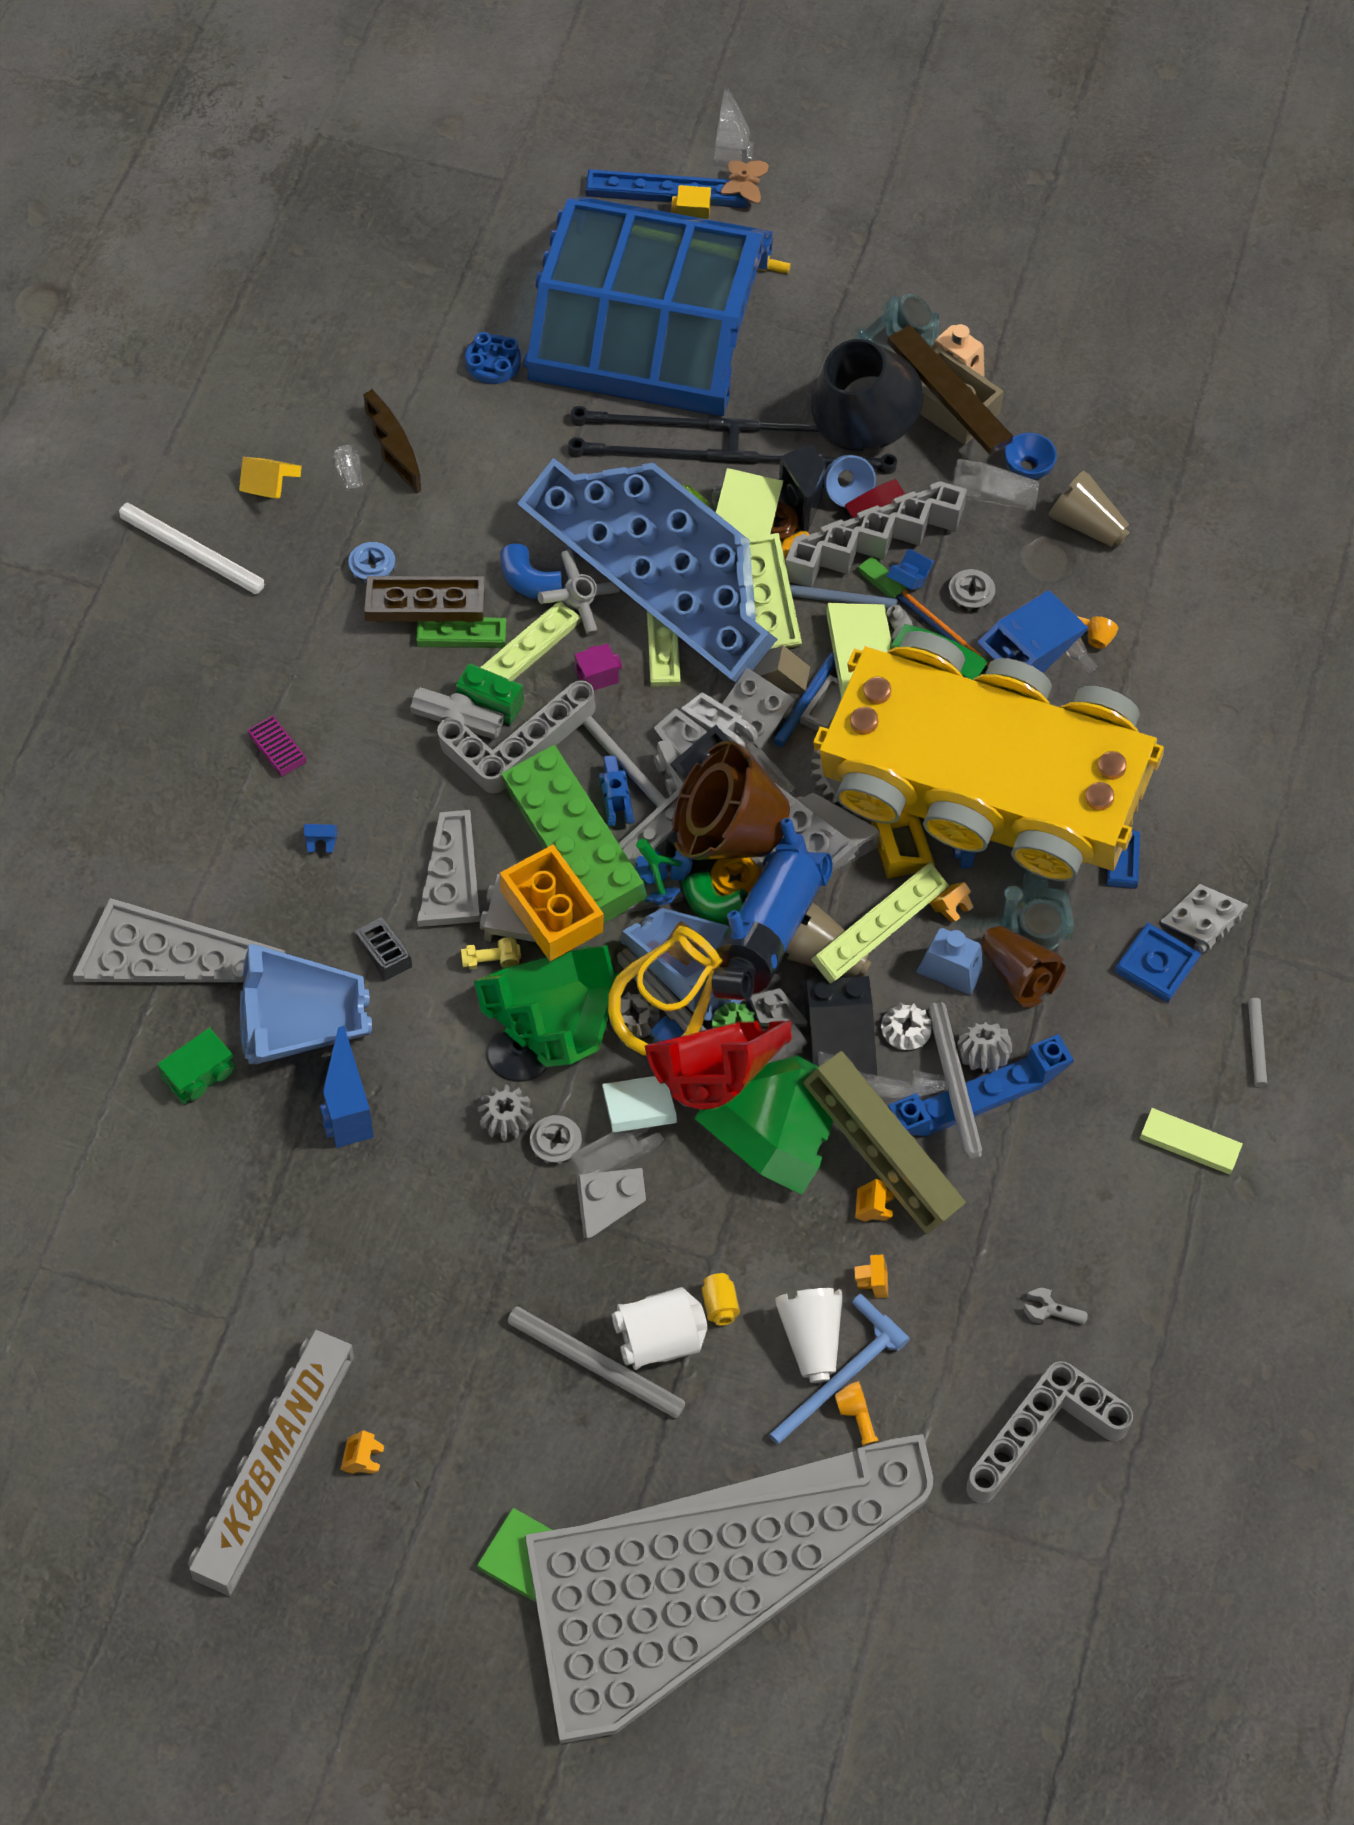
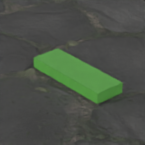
M484 617L483 621L469 623L464 621H418L417 647L504 648L506 646V618Z

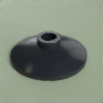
M506 1027L499 1030L492 1038L488 1048L489 1062L498 1075L510 1081L525 1082L537 1078L547 1069L537 1060L538 1055L527 1045L523 1050H516L514 1048L520 1044L505 1032Z

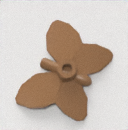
M760 160L750 161L747 164L742 161H730L728 168L731 173L729 176L731 181L724 185L721 193L723 195L740 193L748 201L755 204L760 203L761 194L755 184L758 185L760 183L759 178L767 173L769 165Z

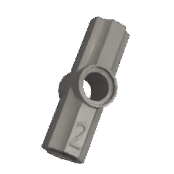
M421 687L415 691L410 707L411 713L440 723L448 718L458 719L473 733L494 740L498 738L504 721V714L477 706L472 699L463 694L454 693L449 697Z

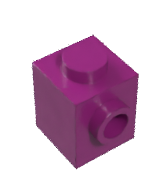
M608 643L601 646H592L585 651L575 654V672L579 681L590 683L594 691L619 683V670H622L621 660L617 653H612Z

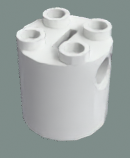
M682 1287L647 1296L645 1299L634 1303L618 1304V1311L611 1314L616 1333L622 1332L625 1344L620 1346L625 1366L632 1364L635 1370L649 1363L666 1362L699 1353L707 1331V1321L701 1303Z

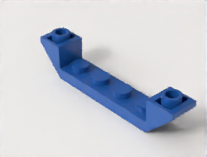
M1057 1034L1031 1045L1027 1058L967 1082L966 1087L974 1117L1043 1088L1074 1062V1059L1060 1035ZM948 1091L921 1101L919 1095L915 1093L888 1105V1108L896 1115L897 1119L911 1135L930 1136L956 1125Z

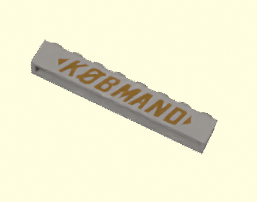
M315 1330L311 1339L306 1338L299 1351V1357L301 1358L296 1368L291 1367L287 1372L283 1383L285 1389L280 1397L276 1396L273 1399L268 1410L270 1417L264 1427L260 1426L257 1429L252 1441L254 1447L249 1457L244 1456L240 1461L236 1472L239 1476L233 1487L228 1486L221 1499L220 1504L222 1508L218 1516L211 1517L204 1532L206 1538L201 1548L196 1547L190 1556L188 1566L190 1567L192 1579L227 1596H231L354 1359L351 1344L321 1331Z

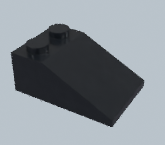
M869 976L838 978L831 984L827 979L806 980L804 1003L812 1064L820 1067L842 1051L864 1078H877L873 1003Z

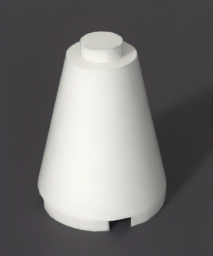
M817 1288L797 1291L795 1298L788 1300L787 1294L776 1297V1307L802 1377L809 1378L810 1383L829 1381V1375L836 1373L842 1291L838 1289L834 1292L833 1288Z

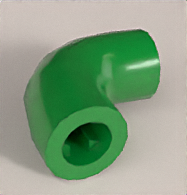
M707 872L689 875L681 881L685 899L694 914L699 918L730 926L727 918L728 913L731 911L739 912L749 895L744 889H739L725 896L719 895L714 888L711 875Z

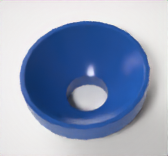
M1037 433L1016 435L1013 437L1012 443L1008 444L1005 448V463L1008 469L1013 474L1024 479H1039L1046 476L1052 471L1057 458L1056 448L1048 438ZM1023 461H1032L1037 467L1033 470H1027L1021 466V463Z

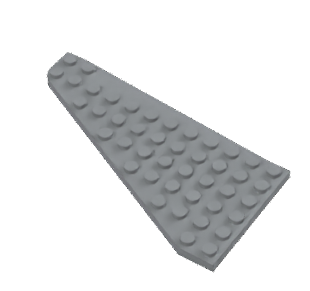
M920 1434L886 1440L857 1448V1451L581 1526L525 1535L559 1743L617 1734L922 1507L928 1500L933 1487V1474L924 1435Z

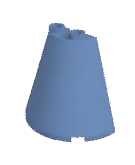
M661 908L647 916L641 925L635 923L623 930L621 943L640 958L670 940L675 930L679 926H684L701 935L716 950L729 926ZM687 938V940L695 949H697L704 956L708 957V955L696 943ZM676 943L653 961L648 968L682 1001L693 989L706 967L695 961L683 950L679 943ZM708 976L696 996L686 1005L693 1013ZM711 992L704 1020H712L714 1013L720 1006L730 1002L740 1004L742 1000L716 999Z
M248 945L242 976L246 977L243 984V991L240 992L241 1042L244 1057L248 1059V1064H260L333 1045L338 1027L345 1026L349 1040L371 1034L372 1019L370 1016H367V1012H364V1008H367L369 1005L370 995L369 989H364L363 976L259 945Z

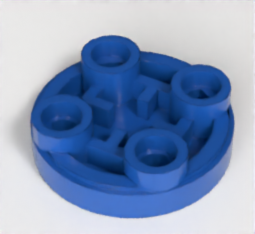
M486 332L476 334L475 340L468 346L465 353V364L469 374L476 380L488 384L503 383L513 378L521 366V352L517 340L502 335H490Z

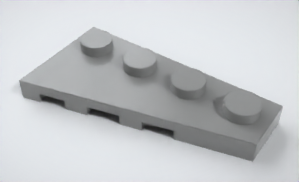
M470 810L439 813L433 842V852L429 861L428 876L417 919L418 927L480 922Z

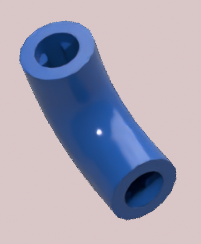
M509 544L501 549L500 562L505 580L517 593L530 599L538 600L539 592L562 589L560 571L542 572L535 570L530 565L529 550L526 546Z

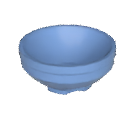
M856 455L838 457L828 466L824 475V487L827 495L833 502L843 507H846L845 504L875 488L876 476L871 464ZM844 470H849L852 474L851 483L847 486H840L838 483L839 474Z

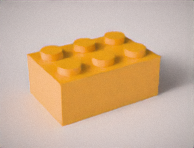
M554 844L500 872V892L549 961L603 933L604 913Z

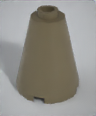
M1083 470L1071 482L1068 490L1064 494L1062 493L1053 505L1049 516L1053 520L1110 547L1115 543L1120 546L1130 534L1127 530L1129 523L1091 475Z
M812 902L784 953V958L818 969L811 958L845 930L822 908ZM869 953L846 971L842 977L864 976L872 961L867 959Z

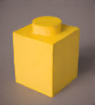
M679 185L678 196H672L671 213L709 220L711 187Z

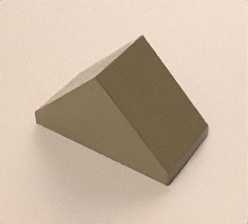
M782 645L769 650L753 671L783 691L804 694L807 688L810 666Z

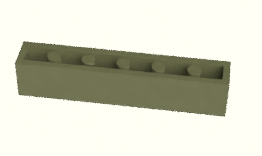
M842 1051L818 1067L802 1082L926 1235L966 1203L957 1189L952 1186L938 1169L937 1165L929 1158L915 1138L911 1136L897 1119L896 1115L888 1108L874 1088L869 1085Z

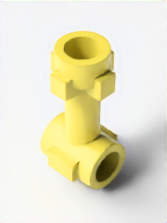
M512 937L500 939L498 941V948L476 950L475 945H468L467 948L461 949L463 968L469 967V970L477 969V963L500 960L503 968L518 965L519 959H521L520 946L517 944L516 939Z

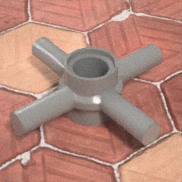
M572 550L563 551L561 557L569 580L565 584L564 589L539 592L538 601L540 604L562 601L570 609L579 610L586 634H595L598 630L589 604L593 601L594 596L618 593L620 588L613 582L596 584L590 576L585 574L579 575Z

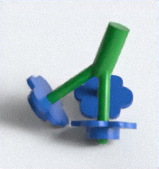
M640 839L636 843V847L643 856L637 857L635 870L642 880L645 879L646 884L652 885L656 882L658 889L657 892H653L650 896L646 897L645 902L653 901L656 905H667L674 900L673 897L680 892V889L674 887L664 889L662 881L668 876L666 867L668 865L672 867L670 874L672 880L683 881L692 869V859L684 857L678 850H676L675 857L673 858L660 856L646 839Z

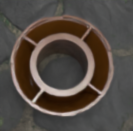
M734 741L720 742L708 750L710 755L702 764L695 763L682 785L672 821V830L677 832L678 842L674 843L675 847L681 855L692 860L763 857L769 854L783 837L780 822L784 818H789V801L743 745Z

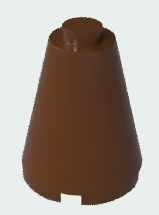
M1003 926L988 929L982 937L981 948L1016 1001L1023 1007L1030 1008L1043 1002L1039 997L1046 992L1051 995L1063 980L1066 965L1062 963L1064 959L1059 954Z

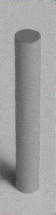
M1250 998L1248 1000L1254 1083L1256 1087L1262 1088L1266 1087L1268 1083L1261 1000L1259 998Z

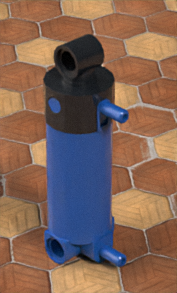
M784 818L780 822L784 837L778 843L776 851H771L762 862L764 868L740 911H731L727 915L730 926L716 948V952L723 961L714 970L712 976V993L716 999L749 1000L752 994L760 993L768 987L820 886H826L831 877L833 869L831 855L824 852H808L803 836L795 832L793 821L790 818Z

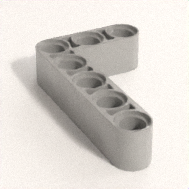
M575 681L493 750L460 720L455 718L445 719L438 725L437 729L441 749L483 790L492 794L500 793L506 789L501 773L554 744L556 746L588 717L592 716L596 709L594 690L592 685L586 681ZM579 698H586L585 701H576ZM556 717H565L562 720H555ZM452 735H456V736H457V737L454 738V739H447L449 736H452ZM536 735H542V736H543V737H541V738H539V739H533V738H532V737H534V736H536ZM470 754H478L476 757L473 758L467 757ZM513 754H521L516 758L510 757ZM490 773H499L493 777L487 776Z
M1062 1361L1053 1363L972 1468L966 1484L968 1496L977 1503L984 1504L990 1502L1061 1408L1105 1439L1119 1441L1127 1435L1133 1421L1131 1407L1071 1364ZM1052 1378H1063L1068 1385L1059 1386L1053 1382ZM1089 1397L1096 1405L1087 1406L1082 1403L1080 1398ZM1042 1402L1049 1410L1039 1411L1034 1407L1033 1403ZM1108 1417H1118L1124 1425L1116 1426L1109 1421ZM1014 1428H1025L1030 1435L1021 1437L1015 1433ZM1005 1453L1010 1457L1011 1461L1000 1462L995 1458V1454ZM984 1478L990 1482L991 1487L981 1488L976 1484L975 1480Z

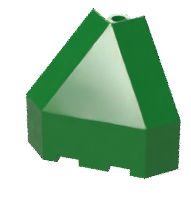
M588 945L570 950L552 961L544 957L500 969L475 980L474 984L481 1012L490 1019H497L506 1027L505 1032L522 1047L527 1045L538 1055V1061L545 1067L573 1064L599 1051L609 1017V992L616 976L621 972L614 973L607 945L596 947Z
M799 1056L767 1063L733 1100L717 1108L700 1109L694 1118L759 1174L801 1195L820 1167L822 1157L817 1155L821 1143L828 1140L833 1123L832 1118L802 1083L818 1066Z

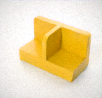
M243 457L239 490L241 492L279 499L282 491L283 476L301 477L302 466L265 458Z

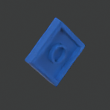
M1147 922L1116 966L1115 972L1169 1003L1200 959L1201 953Z

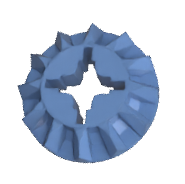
M363 543L351 552L349 556V569L353 572L355 578H362L366 583L367 576H389L390 572L395 570V556L393 551L382 543ZM370 556L376 563L375 569L371 568L368 564Z

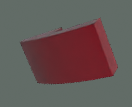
M895 478L846 503L845 506L852 518H855L857 513L877 505L883 507L891 504L893 499L903 496L905 493Z

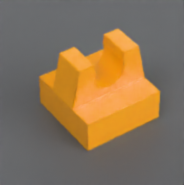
M965 882L952 884L934 898L930 905L935 912H941L950 922H956L960 919L959 914L956 912L957 905L961 907L963 912L973 908L968 896L971 890Z
M874 1179L857 1189L856 1219L867 1222L871 1219L886 1221L892 1218L893 1211L886 1209L885 1203L893 1200L894 1194L886 1189L887 1186L883 1181Z
M884 1254L870 1255V1265L855 1267L858 1289H872L875 1299L888 1298V1271Z
M364 1430L348 1437L340 1470L351 1474L356 1472L374 1474L378 1472L380 1464L371 1461L370 1454L377 1455L383 1452L384 1445L374 1439L375 1434Z

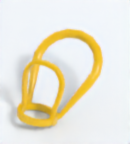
M679 926L670 940L629 964L616 976L610 989L608 1014L614 1032L627 1047L643 1056H647L645 1045L648 1044L632 1034L625 1025L621 1014V995L626 984L636 975L637 988L642 996L649 1003L664 1011H674L685 1007L696 996L708 976L685 1033L681 1036L699 1032L703 1024L712 992V976L714 970L720 966L723 960L720 959L710 943L688 927ZM687 938L696 943L708 955V957L704 956L697 949H695L687 940ZM679 943L689 956L706 968L693 989L682 1001L674 1004H665L655 999L645 989L643 974L653 961L668 951L673 945Z

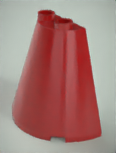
M791 1020L771 1021L767 1030L760 1027L758 1021H739L645 1045V1051L656 1079L660 1084L665 1083L673 1092V1098L692 1108L713 1109L733 1100L783 1046L791 1041Z

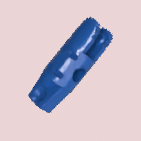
M615 755L605 756V773H599V780L607 825L615 826V812L624 810L626 823L632 824L635 820L625 770L619 771Z

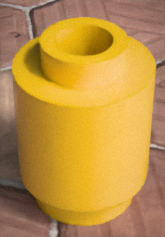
M717 1273L706 1277L703 1280L704 1286L701 1290L707 1319L719 1326L733 1323L740 1314L734 1282L730 1280L729 1275L724 1273Z

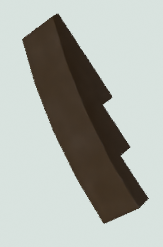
M371 389L363 394L365 413L372 419L373 435L380 441L382 459L416 493H419L421 491L420 472L408 438L390 408Z

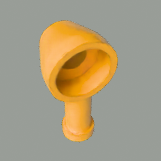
M1077 616L1089 628L1087 630L1088 643L1095 648H1106L1118 632L1117 624L1110 619L1095 616L1090 620Z
M853 1382L835 1394L840 1414L856 1417L862 1437V1446L878 1443L879 1441L874 1434L860 1382Z

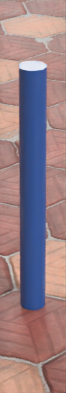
M829 653L773 741L777 746L784 747L800 722L802 714L836 666L833 653Z

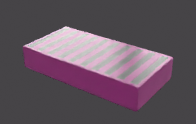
M274 716L248 729L249 737L280 777L307 763L305 755Z

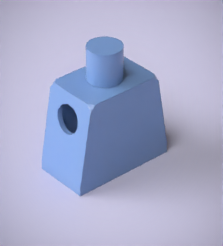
M939 928L916 973L971 996L983 972L981 945L966 938L961 931H949Z

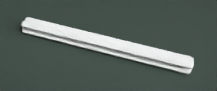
M124 503L120 508L121 519L248 591L259 594L264 588L263 578L130 503Z

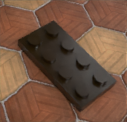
M367 576L365 621H464L468 623L483 621L485 576Z

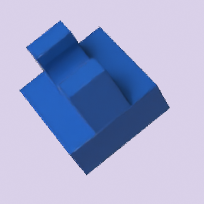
M304 824V836L308 852H315V845L319 840H323L326 843V852H334L338 837V825Z

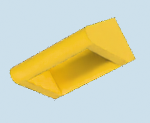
M901 812L898 821L894 823L872 821L871 825L880 832L877 848L887 879L917 873L929 862L935 867L918 816ZM909 825L920 858L900 856L892 829Z

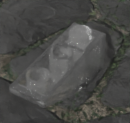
M964 459L957 460L952 485L967 489L966 499L1035 511L1040 484L1039 481L986 463Z

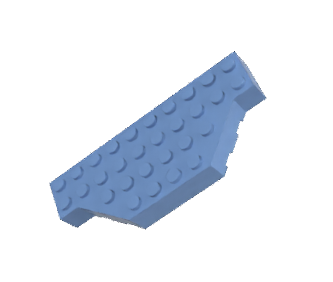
M553 458L518 502V505L731 680L737 683L747 667L753 671L778 639L756 622L750 540L655 463L642 464V466L632 468L622 467L602 470L603 472L575 475Z

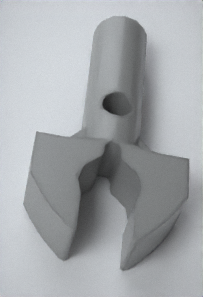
M1038 1288L1030 1291L1026 1299L1038 1301L1043 1305L1041 1308H1036L1025 1304L1023 1310L1032 1322L1042 1325L1044 1319L1050 1316L1082 1325L1087 1321V1312L1055 1303L1050 1297L1052 1290Z

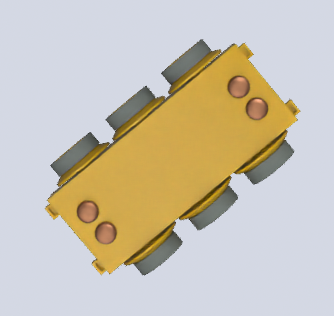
M911 631L904 634L900 646L888 650L887 653L864 646L863 651L853 649L847 665L848 672H854L829 729L820 726L813 742L814 749L816 751L820 749L824 777L841 782L836 797L846 809L858 816L879 823L897 822L902 811L924 818L923 826L932 837L948 846L967 852L984 851L989 840L1012 847V857L1021 867L1043 878L1055 881L1073 880L1077 875L1080 865L1085 863L1111 871L1115 870L1122 849L1126 851L1131 839L1132 827L1130 826L1133 824L1134 812L1138 811L1139 799L1142 800L1153 770H1158L1164 755V746L1157 744V738L1139 733L1135 727L1140 712L1130 699L1107 688L1084 686L1077 690L1073 702L1064 704L1061 708L1051 705L1047 698L1052 684L1044 673L1031 665L1008 658H998L991 661L986 674L971 680L963 677L960 673L965 662L963 652L948 640L922 631Z

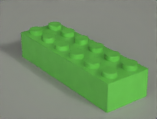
M555 744L501 773L507 792L543 849L554 844L604 913V923L628 911V908L645 900L647 893L643 880Z

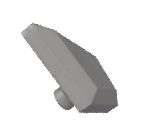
M780 988L752 995L750 998L760 1026H769L771 1021L791 1020V1027H807V1020Z

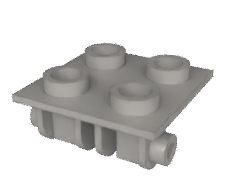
M747 667L722 705L742 716L743 720L754 726L759 737L752 743L762 749L782 718L787 719L793 711L790 706L795 699Z
M1199 884L1160 922L1194 938L1196 941L1194 948L1198 952H1209L1216 943V940H1221L1230 931L1231 927L1241 921L1243 911L1248 905Z

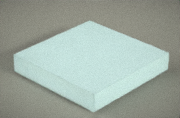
M655 1076L602 1084L613 1132L677 1123L670 1090L665 1083L660 1084Z

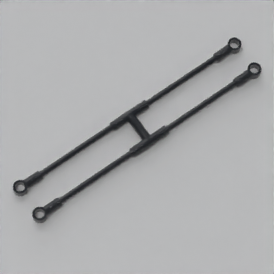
M576 406L571 410V422L576 426H583L587 422L607 423V421L709 426V429L728 430L727 450L707 449V451L609 446L605 445V443L585 442L582 438L574 437L568 442V452L572 457L576 458L584 454H605L607 452L700 457L716 461L780 462L781 455L758 454V451L739 450V431H759V429L802 432L820 431L816 425L760 422V420L709 417V419L618 415L601 411H587L583 406ZM885 454L881 458L862 457L871 464L873 469H880L884 474H892L896 471L897 458L892 454ZM824 457L826 464H831L835 459H837L833 457Z

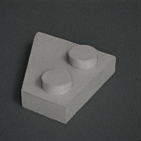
M642 1168L576 1176L584 1238L593 1237L646 1201Z

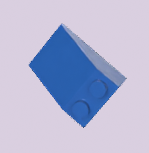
M345 1026L338 1027L323 1090L325 1104L320 1105L326 1137H333L336 1148L374 1138L370 1108Z

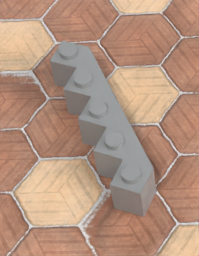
M939 481L929 485L927 490L919 493L910 492L893 499L891 504L883 507L874 506L857 513L855 518L844 522L841 519L821 527L819 532L808 536L802 534L795 537L785 562L789 582L812 587L820 566L848 574L856 552L884 560L892 538L920 546L928 524L956 532L964 511L967 489Z

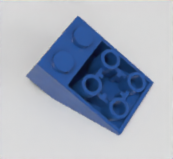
M1048 590L999 620L977 643L992 660L998 658L1013 659L1031 665L1044 673L1089 628Z

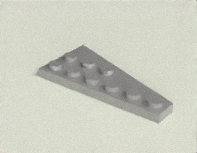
M110 898L73 974L74 982L244 983L246 977L242 976L249 944L259 945L285 953V950Z

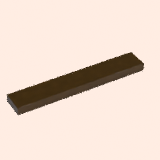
M911 325L888 336L887 344L915 368L920 380L989 455L1012 443L1013 435Z

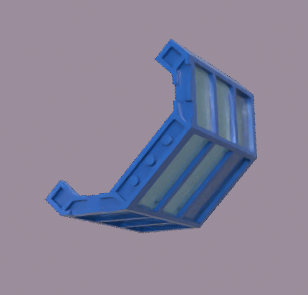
M587 197L568 198L564 210L560 209L558 212L557 230H552L551 248L550 251L546 250L544 253L543 272L539 271L536 277L537 299L529 351H526L523 366L527 368L528 380L724 416L730 398L733 350L736 348L738 334L757 269L767 270L768 255L771 257L773 250V231Z

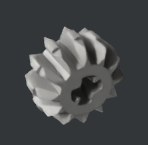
M973 1022L972 1027L963 1028V1033L959 1036V1056L962 1059V1064L970 1065L971 1070L980 1068L983 1072L986 1069L997 1071L998 1066L1007 1065V1060L1010 1058V1053H1012V1042L1008 1035V1029H1000L999 1023L988 1025L985 1022L979 1025Z
M506 1084L501 1092L493 1087L491 1089V1096L483 1095L481 1098L482 1105L478 1107V1116L481 1118L480 1126L482 1129H488V1134L491 1138L500 1133L501 1139L505 1141L507 1134L511 1133L517 1139L519 1129L527 1131L529 1128L528 1120H531L533 1117V1110L529 1108L530 1099L528 1096L522 1097L520 1088L510 1092V1088Z

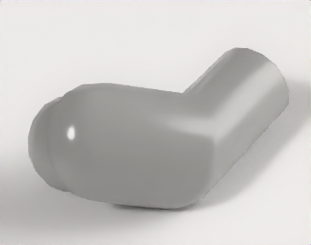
M892 605L887 610L888 620L895 630L891 637V642L894 641L904 624L912 625L909 616L899 605Z

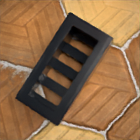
M382 917L355 930V935L384 981L412 968L411 956ZM381 929L382 932L367 938L366 935ZM386 937L387 940L373 946L372 943ZM389 945L392 946V948L379 954L378 951ZM395 953L397 954L396 957L385 962V958Z

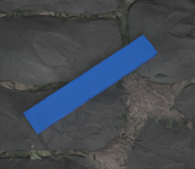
M588 169L586 196L672 202V196H678L679 185L711 187L710 205L747 208V199L743 198L740 193L729 195L721 193L724 185L731 181L728 179Z

